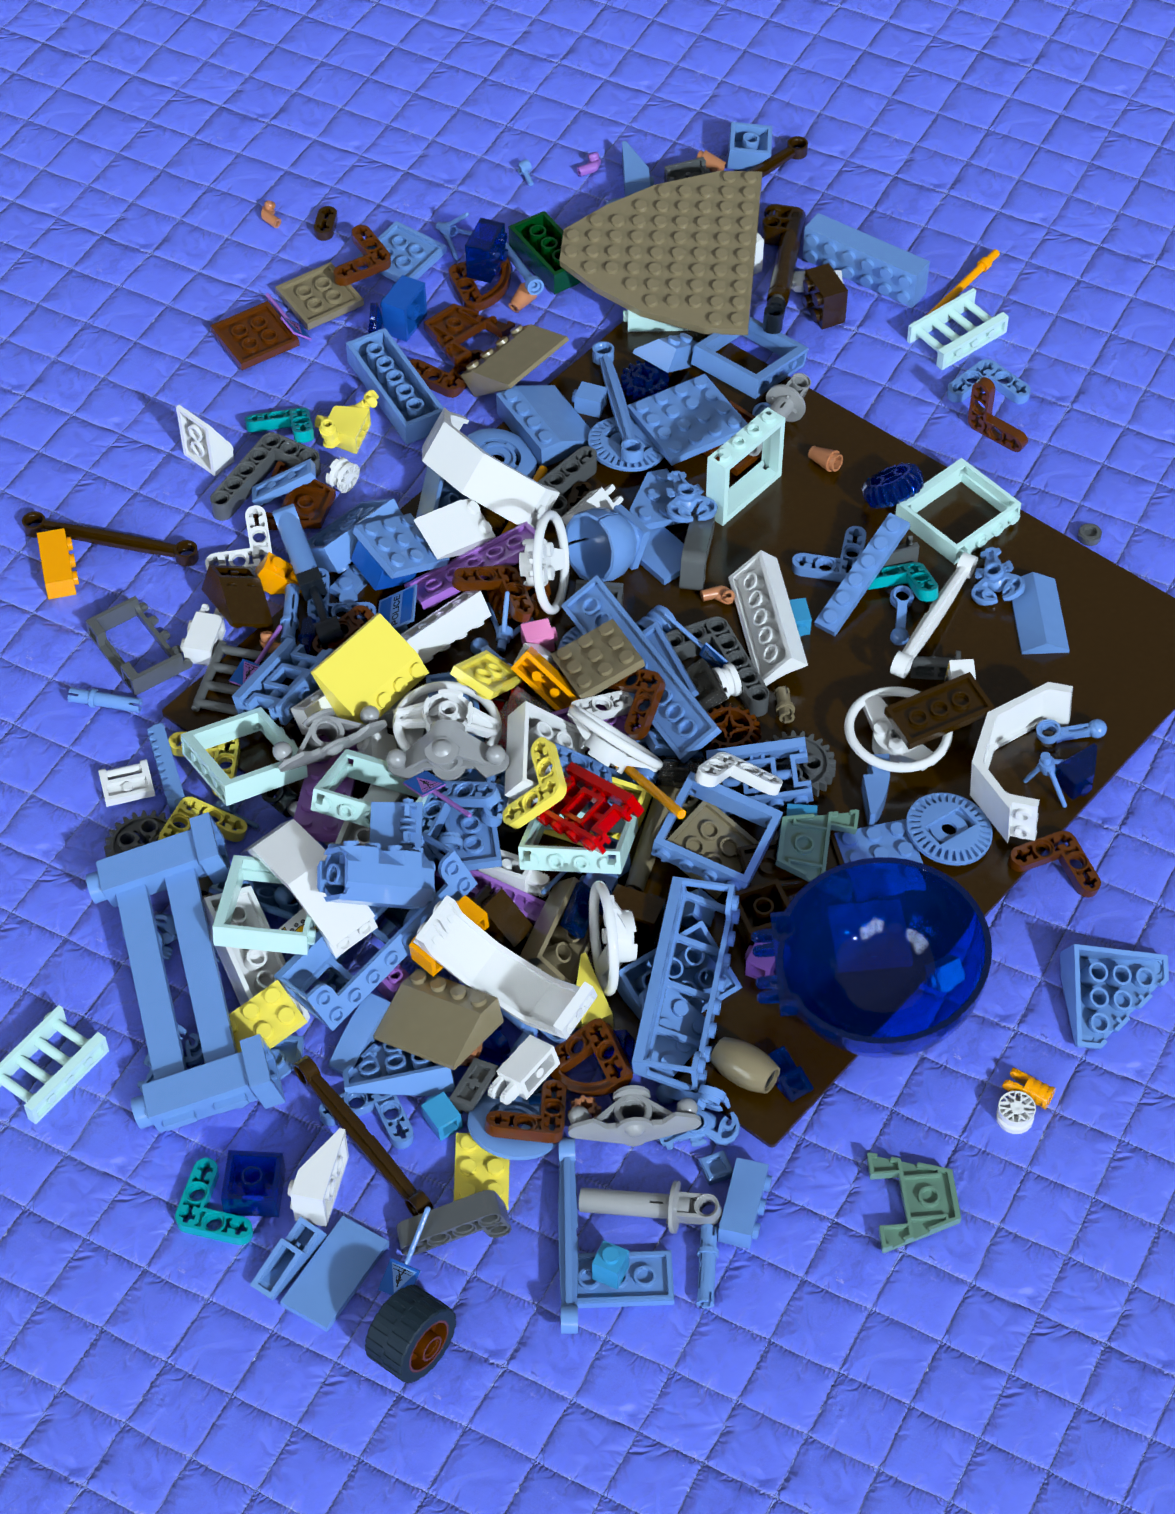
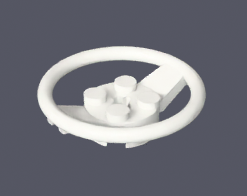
M547 510L541 515L537 523L534 539H525L522 542V545L525 546V551L519 554L520 576L526 577L524 585L535 587L536 596L543 611L553 615L560 611L567 594L569 547L566 529L560 515L554 510ZM550 520H552L557 532L559 549L554 548L552 542H547L544 539L545 530ZM560 570L557 595L554 603L551 605L544 586L548 584L549 580H554L555 571Z
M454 681L432 682L412 690L400 701L393 716V733L403 752L412 746L406 739L403 729L425 728L427 733L433 722L442 719H450L462 723L467 733L488 738L489 740L486 744L489 746L497 745L502 733L500 713L493 701L480 697L469 686H464ZM438 691V694L430 698L428 696L424 702L411 705L423 695ZM463 694L479 701L486 708L489 715L473 707L472 702L463 697Z
M883 687L862 695L851 705L844 722V731L848 744L862 760L876 768L899 773L924 771L927 767L935 765L948 751L952 742L953 731L943 735L940 745L934 752L923 744L908 749L884 714L887 704L882 699L883 697L890 696L908 698L920 693L918 690L906 687ZM862 708L873 731L872 750L874 754H889L890 761L874 756L859 743L854 731V722Z
M571 705L569 707L567 715L573 719L585 739L580 748L583 750L589 748L588 754L607 767L609 765L612 767L617 766L615 771L620 774L623 773L626 766L648 768L653 772H657L662 768L663 763L656 755L626 734L579 706Z
M596 881L591 887L589 896L591 951L596 977L604 995L612 996L618 986L619 967L625 962L636 961L637 944H634L636 926L632 911L621 910L614 900V895H610L606 884L602 881ZM600 899H601V903H602V907H603V912H604V913H603L604 925H605V927H606V928H602V941H603V944H607L603 951H602V948H601L600 927H599V900H600Z

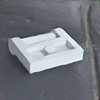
M147 759L140 760L138 764L107 771L105 768L98 770L106 807L155 796Z

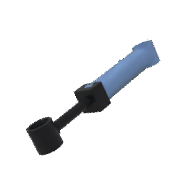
M294 504L273 510V517L304 600H313L320 621L314 623L321 645L324 646L343 639L344 635L337 616H328L321 595L327 594Z

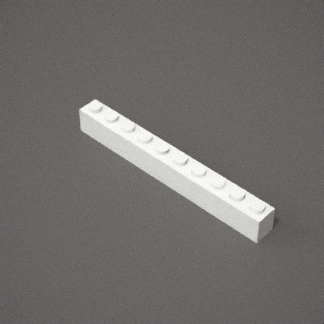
M465 591L402 633L401 636L418 653L422 662L427 663L433 659V655L450 648L452 642L466 637L468 631L482 626L484 621L491 616V613L481 591ZM319 689L290 710L301 733L306 735L310 727H304L302 723L313 713L332 707L322 690Z

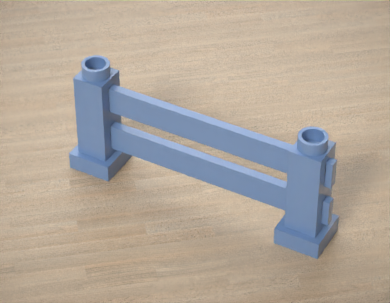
M209 812L189 818L190 830L96 861L98 871L86 874L87 887L94 903L97 904L108 900L113 907H119L154 1081L141 1085L143 1095L131 1098V1108L140 1129L154 1125L160 1133L248 1105L256 1100H259L265 1109L286 1102L275 1055L262 1036L258 1034L240 1040L242 1052H237L198 880L209 876L214 885L225 882L231 866L224 836ZM165 890L168 891L205 1064L188 1070L150 895Z

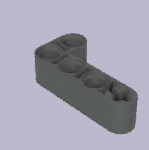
M589 446L579 448L538 481V483L555 488L560 492L551 508L560 517L567 513L566 497L571 493L574 484L587 481L597 472L596 450Z
M692 513L693 522H689L682 551L679 588L700 591L704 589L706 563L714 533L715 516L706 521H697L698 516H696V513Z
M484 1190L430 1210L413 1255L484 1230L492 1238L503 1237L509 1234L512 1229L506 1204L495 1191ZM423 1213L403 1220L396 1226L401 1252L404 1255H407Z

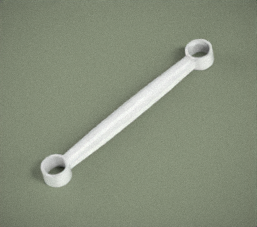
M966 552L961 555L955 572L939 592L938 599L932 602L928 612L924 614L903 651L897 652L890 668L891 674L903 679L906 678L914 658L939 625L966 578L970 579L977 566L978 557Z

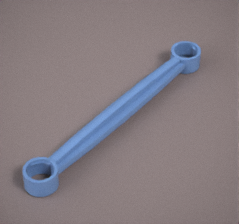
M605 341L597 342L592 347V360L601 367L610 406L623 441L621 443V458L627 463L640 462L644 457V444L641 440L635 438L623 390L613 365L614 346Z
M562 1137V1140L559 1141L558 1192L561 1334H578V1237L576 1234L578 1229L575 1138Z

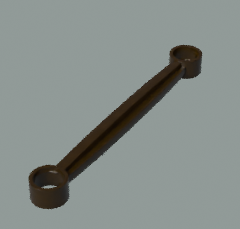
M800 136L791 137L787 142V148L747 171L762 172L763 178L791 158L803 159L807 156L808 141Z
M36 511L29 512L22 518L24 533L32 538H37V533L65 528L66 537H71L74 540L142 553L175 557L176 562L181 566H192L199 559L197 545L191 540H183L175 545L108 530L47 521L42 513ZM32 523H40L37 526H29ZM185 551L193 552L189 555H180Z
M308 1055L294 1062L292 1067L299 1080L305 1086L309 1085L342 1129H345L350 1139L405 1200V1204L412 1216L422 1214L427 1206L431 1210L434 1209L426 1194L420 1189H415L375 1136L371 1135L366 1129L365 1124L324 1080L315 1062Z

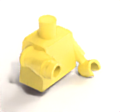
M374 390L367 391L364 394V399L355 405L334 406L328 417L316 416L315 428H319L320 434L324 439V447L328 449L338 447L354 454L358 453L371 426L369 408H375L378 403L377 399L379 396Z

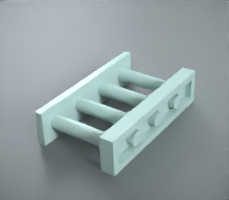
M972 288L921 319L912 322L908 327L907 342L912 343L919 338L925 341L938 352L936 366L944 370L1007 332L1009 316L1004 312L995 317L987 314L975 304L976 290ZM970 310L984 323L975 326L961 314ZM953 319L968 332L959 336L944 323ZM938 329L952 342L942 345L929 332Z
M60 1005L47 1013L43 1021L0 1062V1087H5L26 1102L24 1107L27 1117L34 1124H37L109 1052L106 1037L99 1032L92 1038L87 1039L65 1024L67 1020L63 1007ZM58 1031L81 1047V1049L74 1056L68 1057L47 1041ZM40 1049L63 1067L55 1075H50L28 1059ZM21 1067L45 1085L37 1093L32 1094L10 1077Z

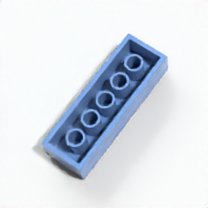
M817 213L805 226L803 260L816 266L829 263L833 270H842V277L912 308L926 294L930 261L820 213Z
M386 328L346 342L347 362L367 390H374L378 394L377 404L406 445L428 437L443 410V406Z

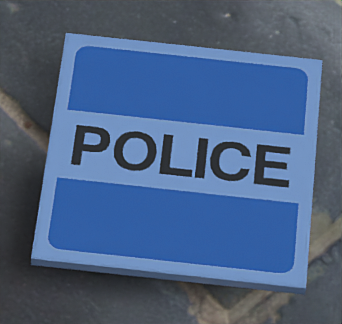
M417 584L379 601L378 613L400 635L409 629L407 624L414 622Z

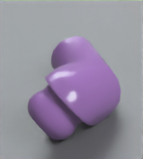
M598 152L589 153L588 163L577 167L579 177L598 170L601 164Z

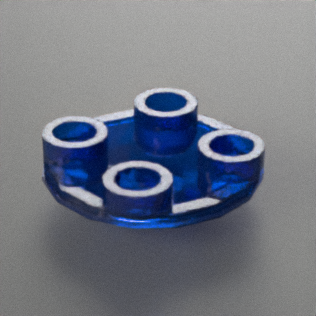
M378 302L370 303L368 334L382 329V314Z

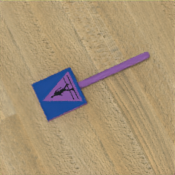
M266 293L265 296L281 314V320L290 331L297 336L311 341L312 338L299 323L290 320L271 295Z
M278 625L255 663L242 659L229 682L242 686L261 666L259 665L280 633L282 625Z
M427 770L403 782V785L421 797L433 793L468 818L472 816L470 812L437 791L446 786V783Z

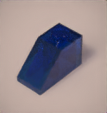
M1095 743L1056 765L1055 776L1059 786L1072 800L1080 795L1088 794L1093 787L1097 757V745Z

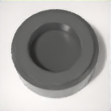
M1084 524L1079 528L1078 540L1086 546L1097 545L1101 540L1102 531L1095 524Z

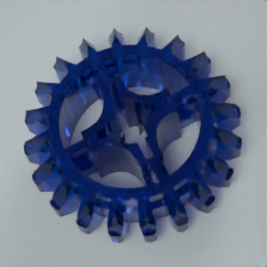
M901 463L889 468L887 467L877 474H873L871 478L864 482L862 485L864 499L870 507L875 509L900 504L903 501H907L910 497H914L924 487L923 475L916 464Z

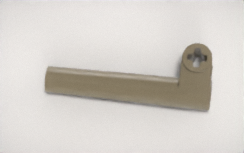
M665 784L657 786L674 802L681 788ZM688 795L682 806L684 810H687V815L683 819H676L685 821L698 807V798ZM654 797L625 883V887L630 886L641 892L645 890L656 856L651 855L653 842L669 813V810Z

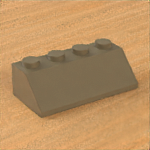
M576 877L559 881L552 887L520 957L550 976L571 984L575 983L578 976L581 954L585 952L588 954L591 948L589 931L590 890ZM599 900V927L603 922L604 913L601 900Z

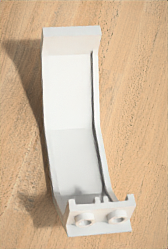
M444 407L422 446V461L461 494L518 526L527 521L536 530L541 515L545 511L551 510L560 492L555 488L536 482L489 455L460 432L464 423L468 424L469 420L465 416L450 412Z
M1047 682L987 712L972 760L970 796L1007 843L1010 836L1035 841L1040 800L1013 795L1004 791L989 771L994 751L1035 729L1042 720H1055L1060 726L1067 727L1070 722L1073 686Z
M294 819L278 825L240 852L241 856L257 857L292 892L321 932L330 952L337 958L378 928L374 920L375 915L368 905L325 901L324 897H326V894L320 892L317 888V866L320 861L326 860L328 856L324 855L326 850Z
M446 895L443 901H439L435 905L432 916L419 927L417 936L413 941L465 986L497 997L500 1008L530 1027L566 1040L598 996L594 987L584 982L579 987L554 978L498 943L461 911L456 901Z

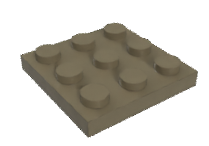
M331 262L275 286L276 294L307 330L364 306V299L351 284L340 286L335 283L333 272L336 267Z
M614 619L603 623L550 654L552 660L580 699L592 697L646 666L642 657Z
M702 801L667 839L669 842L739 873L742 872V868L736 853L737 847L759 843L717 806ZM684 872L691 879L705 881L701 876L692 872ZM704 889L716 900L724 892Z

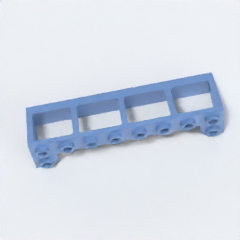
M422 832L421 848L424 849V855L428 860L433 862L439 861L438 873L445 884L436 893L434 900L428 902L426 907L421 908L391 939L378 928L371 932L385 945L354 976L336 961L340 956L336 958L330 952L321 932L318 931L315 944L310 945L308 955L295 954L274 975L275 979L281 983L291 997L333 1031L410 953L409 944L417 935L419 927L432 916L435 905L439 901H443L446 895L455 901H459L478 884L455 850ZM437 849H439L440 851L446 853V855L444 856V855H443L442 853H440ZM368 906L375 915L374 920L388 908ZM329 967L334 968L348 980V983L337 994L330 986L323 983L316 985L308 994L305 993Z
M673 876L632 1058L634 1074L679 1090L694 1093L699 1091L700 1085L706 1084L707 1070H705L706 1062H710L712 1046H709L710 1038L715 1039L717 1023H713L715 1015H720L722 1001L718 999L719 993L725 991L726 977L723 974L724 969L729 970L731 954H728L729 946H734L736 932L732 931L733 925L738 924L740 918V909H738L739 896L735 895V885ZM686 886L728 892L726 905L688 892ZM686 901L725 914L726 921L720 949L679 934ZM677 943L718 957L710 994L669 979ZM668 988L709 1002L701 1041L659 1026L664 998ZM661 1035L698 1048L699 1051L694 1053L692 1066L651 1061L656 1036ZM649 1067L690 1073L692 1085L649 1070Z

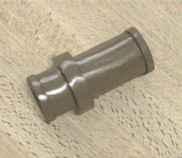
M780 686L774 691L777 702L775 707L776 714L779 716L780 722L790 723L795 719V706L791 702L789 688Z

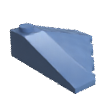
M1073 944L1060 952L1061 981L1075 1047L1101 1049L1107 1043L1106 1038L1113 1031L1117 1033L1130 1020L1128 1016L1135 1009H1141L1153 997L1151 993L1158 986L1161 988L1169 981L1168 955Z
M382 1043L380 1046H377V1044L371 1045L360 1055L363 1061L353 1069V1066L349 1065L343 1070L345 1092L433 1096L443 1091L446 1094L455 1090L452 1069L386 1043Z

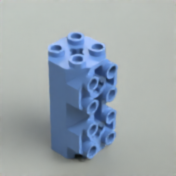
M343 841V844H329L328 849L324 853V855H328L326 860L320 861L317 866V888L320 892L326 894V897H324L326 902L418 909L426 907L427 903L432 902L436 895L434 886L435 863L428 860L424 855V849L419 847L403 850V846L389 845L387 849H382L380 843H366L365 846H359V841Z

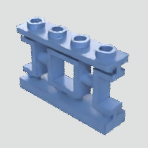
M286 638L232 695L237 713L241 714L262 707L269 710L272 720L276 721L279 718L281 725H287L294 717L290 709L320 689L310 672L334 652V649H323L317 656L307 655L304 645L299 644L297 646L295 639ZM286 678L294 679L289 686L282 684Z
M805 737L706 750L707 760L719 752H726L761 769L771 768L773 775L781 780L793 779L794 790L779 791L778 795H768L755 788L749 789V785L735 778L728 777L722 781L723 786L727 788L743 786L745 796L775 809H780L787 804L806 805L814 801L811 780L798 782L796 764L808 763ZM790 758L791 769L777 771L775 759ZM719 808V809H720L721 811H723L727 816L732 815V813H730V812H728V811H726V810H723V809Z

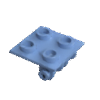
M410 798L403 799V802H371L369 843H380L382 849H387L389 845L403 846V850L414 847L421 848L423 802H414Z

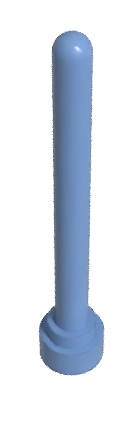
M502 241L500 247L524 278L527 291L531 295L540 294L544 289L542 280L538 276H532L506 241Z

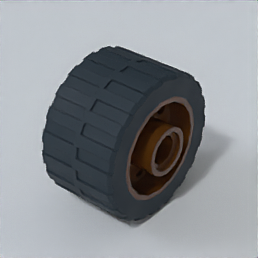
M408 1285L399 1289L389 1297L375 1315L366 1335V1355L402 1382L412 1383L419 1380L436 1366L450 1345L456 1327L454 1310L418 1285Z

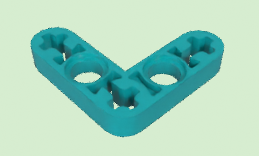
M307 408L252 414L245 417V425L248 432L291 427L295 442L305 443L314 439L313 424Z
M918 562L883 567L868 588L870 590L908 584L916 597L921 601H934L939 597L937 582L926 567Z
M211 1158L198 1160L192 1169L175 1213L177 1227L180 1231L235 1245L247 1244L253 1238V1228L248 1218L207 1208L219 1178L217 1163ZM207 1168H210L211 1172L206 1173L204 1183L202 1182V1172L206 1171ZM195 1190H201L205 1193L204 1197L200 1200L191 1199L190 1194ZM189 1207L193 1208V1219H189L188 1222L185 1223L183 1218H187L189 1216ZM215 1219L222 1222L220 1228L216 1230L207 1228V1224L211 1220ZM241 1227H245V1231H242L240 1235H236L235 1230L238 1231Z

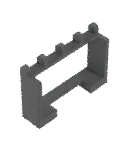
M136 596L85 620L89 637L134 696L178 675L193 665L190 659L183 661L179 645L172 648L168 645L166 640L170 638V633L167 630L160 633L154 626L159 622V619L155 615L147 618L144 612L148 610V605L145 602L139 604ZM136 616L169 657L140 673L136 672L129 661L124 662L107 640L105 632Z

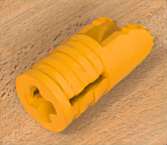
M1012 1068L1009 1073L1010 1076L1025 1086L1007 1079L1002 1084V1088L1009 1092H1024L1032 1097L1035 1105L1041 1106V1108L1046 1110L1056 1088L1016 1068Z

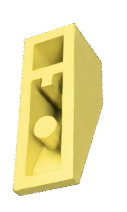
M586 952L582 953L576 986L581 987L586 982L594 987L598 996L575 1028L576 1030L581 1029L594 1019H602L614 1028L612 1011Z

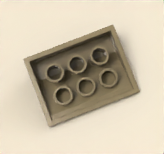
M532 324L526 326L517 325L510 330L511 334L508 337H502L495 343L496 347L484 351L481 354L482 358L480 360L469 363L466 366L467 370L461 376L474 397L511 389L568 342V337Z
M417 968L401 983L373 1036L375 1040L455 1070L504 1020L497 997L437 975L433 977L428 972Z

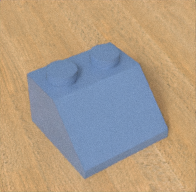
M731 122L728 140V169L749 170L771 157L772 126Z
M680 333L679 335H669L668 337L634 349L633 353L669 373L691 367L692 348L697 342L692 340V336Z

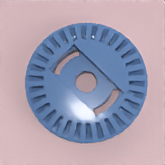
M614 417L602 420L592 427L588 434L587 444L596 450L597 460L607 467L620 471L637 472L656 466L664 458L632 417L630 418L635 438L643 442L644 450H646L644 451L643 459L637 463H627L622 460L620 443L623 441Z
M487 428L477 430L467 436L489 455L502 456L504 458L503 463L529 478H533L537 467V459L518 435L502 429ZM516 454H517V457H518L519 466H517V465L515 464V463H516Z
M932 793L925 795L913 803L906 817V831L912 844L923 855L942 864L960 866L978 861L987 853L992 842V826L987 816L976 804L955 794ZM945 824L952 825L956 829V833L952 835L946 834L942 830V826Z
M486 1094L481 1097L474 1110L468 1113L467 1125L471 1137L481 1148L495 1156L509 1160H531L547 1154L557 1145V1143L497 1138L486 1133L484 1127L486 1116L489 1112L507 1111L540 1115V1105H530L529 1107V1099L526 1100L518 1096L510 1105H505L500 1102V1096L497 1099H493ZM554 1109L546 1110L549 1113L557 1114ZM522 1124L523 1126L520 1127L521 1129L531 1128L530 1126L525 1124ZM549 1124V1130L554 1131V1125Z

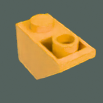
M270 552L267 553L255 569V573L261 580L263 590L271 595L285 594V587L290 583L299 586L292 565Z

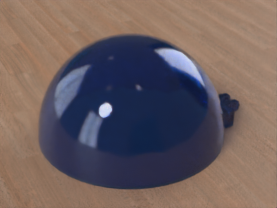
M877 857L860 859L836 866L822 873L798 892L784 912L770 913L772 929L758 930L751 935V940L754 943H767L754 946L752 949L754 956L758 958L775 956L776 975L759 977L755 981L758 989H774L759 992L757 1001L762 1004L779 1003L781 1016L798 1015L809 1029L824 1041L846 1052L870 1058H898L925 1051L951 1036L960 1028L977 1006L987 984L991 967L992 943L989 927L983 912L969 892L947 874L933 867L900 858Z

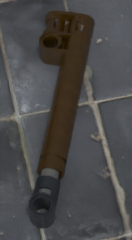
M771 204L764 211L765 218L762 220L761 237L764 239L765 244L778 246L768 290L767 304L764 309L763 330L769 334H778L782 331L806 214L799 207Z

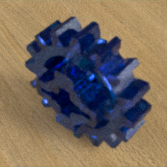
M637 360V365L630 363L629 369H623V374H621L622 390H626L627 396L633 394V399L641 397L642 400L667 389L669 386L668 373L653 364H649L646 360L644 363Z

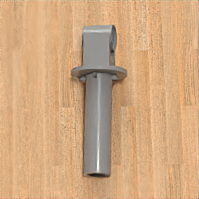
M795 373L786 385L778 384L771 387L766 395V402L771 404L770 409L785 417L787 422H795L801 419L806 411L804 397L811 385L810 378L803 373ZM762 443L748 455H759L762 451Z
M676 1180L672 1183L670 1194L582 1187L579 1194L580 1212L666 1219L669 1231L672 1234L677 1233L680 1223L716 1225L720 1222L723 1213L714 1195L682 1192L681 1182ZM714 1205L715 1209L711 1214L706 1215L702 1213L705 1206Z

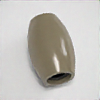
M721 1038L711 1054L710 1062L721 1075L730 1082L749 1091L768 1093L775 1085L780 1074V1068L770 1056L756 1046L740 1039Z

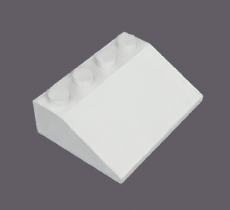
M527 701L510 713L507 722L506 753L510 758V764L505 770L504 795L516 800L539 784L531 756V747L534 741L540 737L585 755V750L580 748L585 739L577 726ZM551 766L547 767L545 775L550 773L552 769ZM563 772L565 777L569 776V774ZM538 797L533 800L531 806L538 802Z

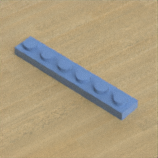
M892 513L888 514L815 620L816 627L833 636L837 635L909 530L910 522Z

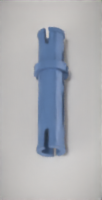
M294 583L287 584L285 587L283 617L280 619V625H282L281 643L286 638L295 639L296 641V629L299 626L297 612L300 587Z
M70 687L68 692L78 695H68V702L88 704L92 708L101 706L140 713L142 707L132 705H142V698L98 692V689L93 688L90 691Z
M704 1224L700 1227V1248L697 1249L699 1270L696 1305L698 1307L701 1306V1308H712L714 1306L716 1258L719 1257V1250L717 1248L718 1227L716 1225L713 1226V1224Z

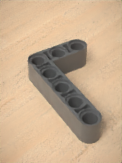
M274 432L263 435L210 496L213 517L219 521L230 519L252 494V487L261 483L273 470L278 461L285 463L286 467L290 469L311 458L315 464L316 477H318L321 473L318 451Z
M716 616L685 626L684 628L701 643L705 644L707 642L728 661L727 663H732L735 666L742 685V693L738 697L744 707L749 709L750 715H755L756 717L765 715L768 712L769 690L728 622L724 618ZM679 629L666 633L680 661L698 656L702 649Z

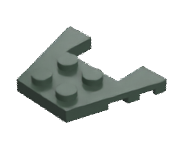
M850 810L848 813L834 811L829 812L827 815L814 816V813L782 816L775 865L844 900H848L852 876L826 871L830 830L856 834L859 810Z
M867 1153L870 1180L899 1178L906 1219L905 1224L879 1226L878 1232L882 1253H887L960 1223L961 1214L952 1169L920 1162L916 1165L902 1162L900 1158L896 1157L887 1159L877 1157L878 1154Z

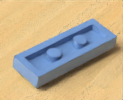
M310 458L253 486L252 502L258 506L267 504L283 494L290 493L297 487L309 484L312 480L316 479L314 462Z

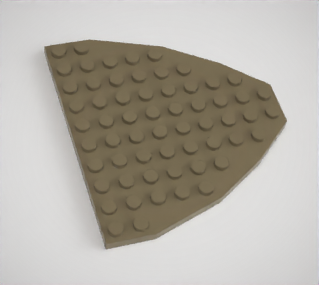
M716 171L656 184L609 203L564 229L559 260L560 267L595 293L641 317L702 334L748 335L762 172Z

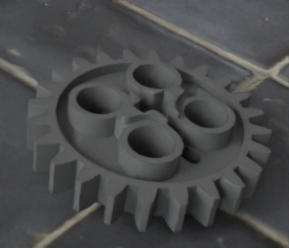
M792 730L791 736H787L785 732H782L781 738L773 735L772 741L805 737V732L802 731L800 736H796L794 730ZM811 734L808 738L805 737L808 763L796 764L798 782L811 780L812 792L818 797L819 790L826 791L827 784H832V779L835 777L836 760H834V752H829V744L822 746L823 739L814 741V734ZM790 758L775 759L777 771L791 769ZM771 768L763 769L772 774ZM793 779L782 780L780 792L794 790Z
M143 810L139 817L134 812L132 813L133 819L129 820L124 816L123 824L116 822V830L110 829V837L105 838L106 846H104L106 858L158 841L159 834L168 819L166 820L165 813L163 812L157 817L155 810H153L151 815L147 816L145 810ZM179 822L173 823L176 827L181 828Z

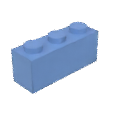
M736 1158L719 1225L718 1242L750 1249L752 1239L758 1240L761 1223H757L758 1215H764L767 1199H763L764 1191H770L773 1177L768 1175L769 1164Z

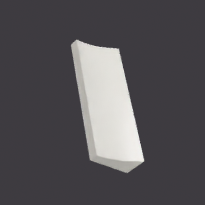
M760 550L728 578L731 589L735 593L734 600L751 662L767 687L778 678L808 666L778 560L776 557Z
M252 886L241 888L231 925L271 929ZM222 893L204 897L203 899L212 941V926ZM215 946L240 1005H243L276 981L274 975L286 964L281 952ZM290 996L308 1022L310 1015L307 1009Z

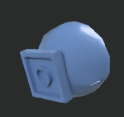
M621 504L614 506L613 510L602 507L581 511L573 515L567 524L568 543L574 540L587 539L568 544L569 563L577 575L584 580L590 581L598 575L603 582L613 581L625 574L628 568L634 570L639 567L651 530Z

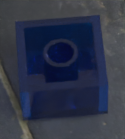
M485 218L479 219L465 244L467 278L491 283L495 275L499 274L501 264L506 261L508 256V249H506L508 235L505 233V223Z
M228 1150L221 1194L223 1211L240 1216L279 1218L286 1171L283 1153Z

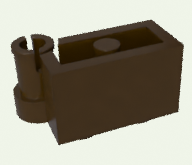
M484 885L474 897L469 899L487 912L489 927L486 931L489 935L507 949L515 948L534 926L503 888L497 889L490 894L493 889L488 885Z

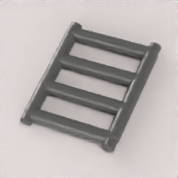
M220 640L191 707L192 710L199 711L201 708L238 715L235 705L205 700L208 690L233 695L241 687L212 681L216 672L233 675L238 667L220 663L223 654L257 660L262 651L230 646L225 641ZM267 652L262 661H265L272 653Z

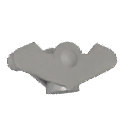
M372 705L365 706L360 711V718L365 724L334 717V709L327 708L313 713L302 723L304 727L310 728L295 756L291 757L292 747L284 741L274 745L273 756L276 760L282 761L278 766L280 772L326 761L383 730L387 726L386 720L378 721L379 710ZM317 734L327 736L331 742L321 741Z
M450 719L433 722L430 725V730L407 751L403 752L400 749H392L386 756L388 769L391 774L406 780L423 771L433 770L437 778L444 781H452L461 777L466 769H476L483 777L488 778L505 771L510 764L509 756L500 745H487L467 733L462 723Z
M629 1085L617 1089L613 1093V1100L616 1102L595 1119H589V1112L583 1106L573 1107L568 1115L569 1121L572 1124L568 1127V1134L575 1139L619 1143L635 1147L645 1142L696 1129L701 1125V1118L696 1115L698 1106L692 1098L686 1097L681 1099L677 1104V1112L673 1113L648 1099L651 1096L646 1087Z

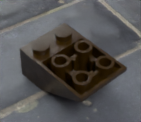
M209 565L201 590L232 627H254L258 629L273 627L274 623L261 580L250 566Z

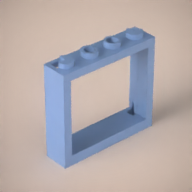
M751 316L748 335L742 336L781 356V358L757 374L716 353V351L741 335L713 333L699 343L697 342L692 348V365L754 399L804 367L809 349L782 333H766L763 330V323Z
M690 771L675 800L681 808L688 795H692L766 828V831L745 873L742 874L665 840L677 818L669 811L653 842L651 855L660 858L662 862H669L678 866L684 872H692L701 876L705 881L735 885V891L748 888L780 825L783 812L720 784L715 787L700 785L694 779L696 774Z

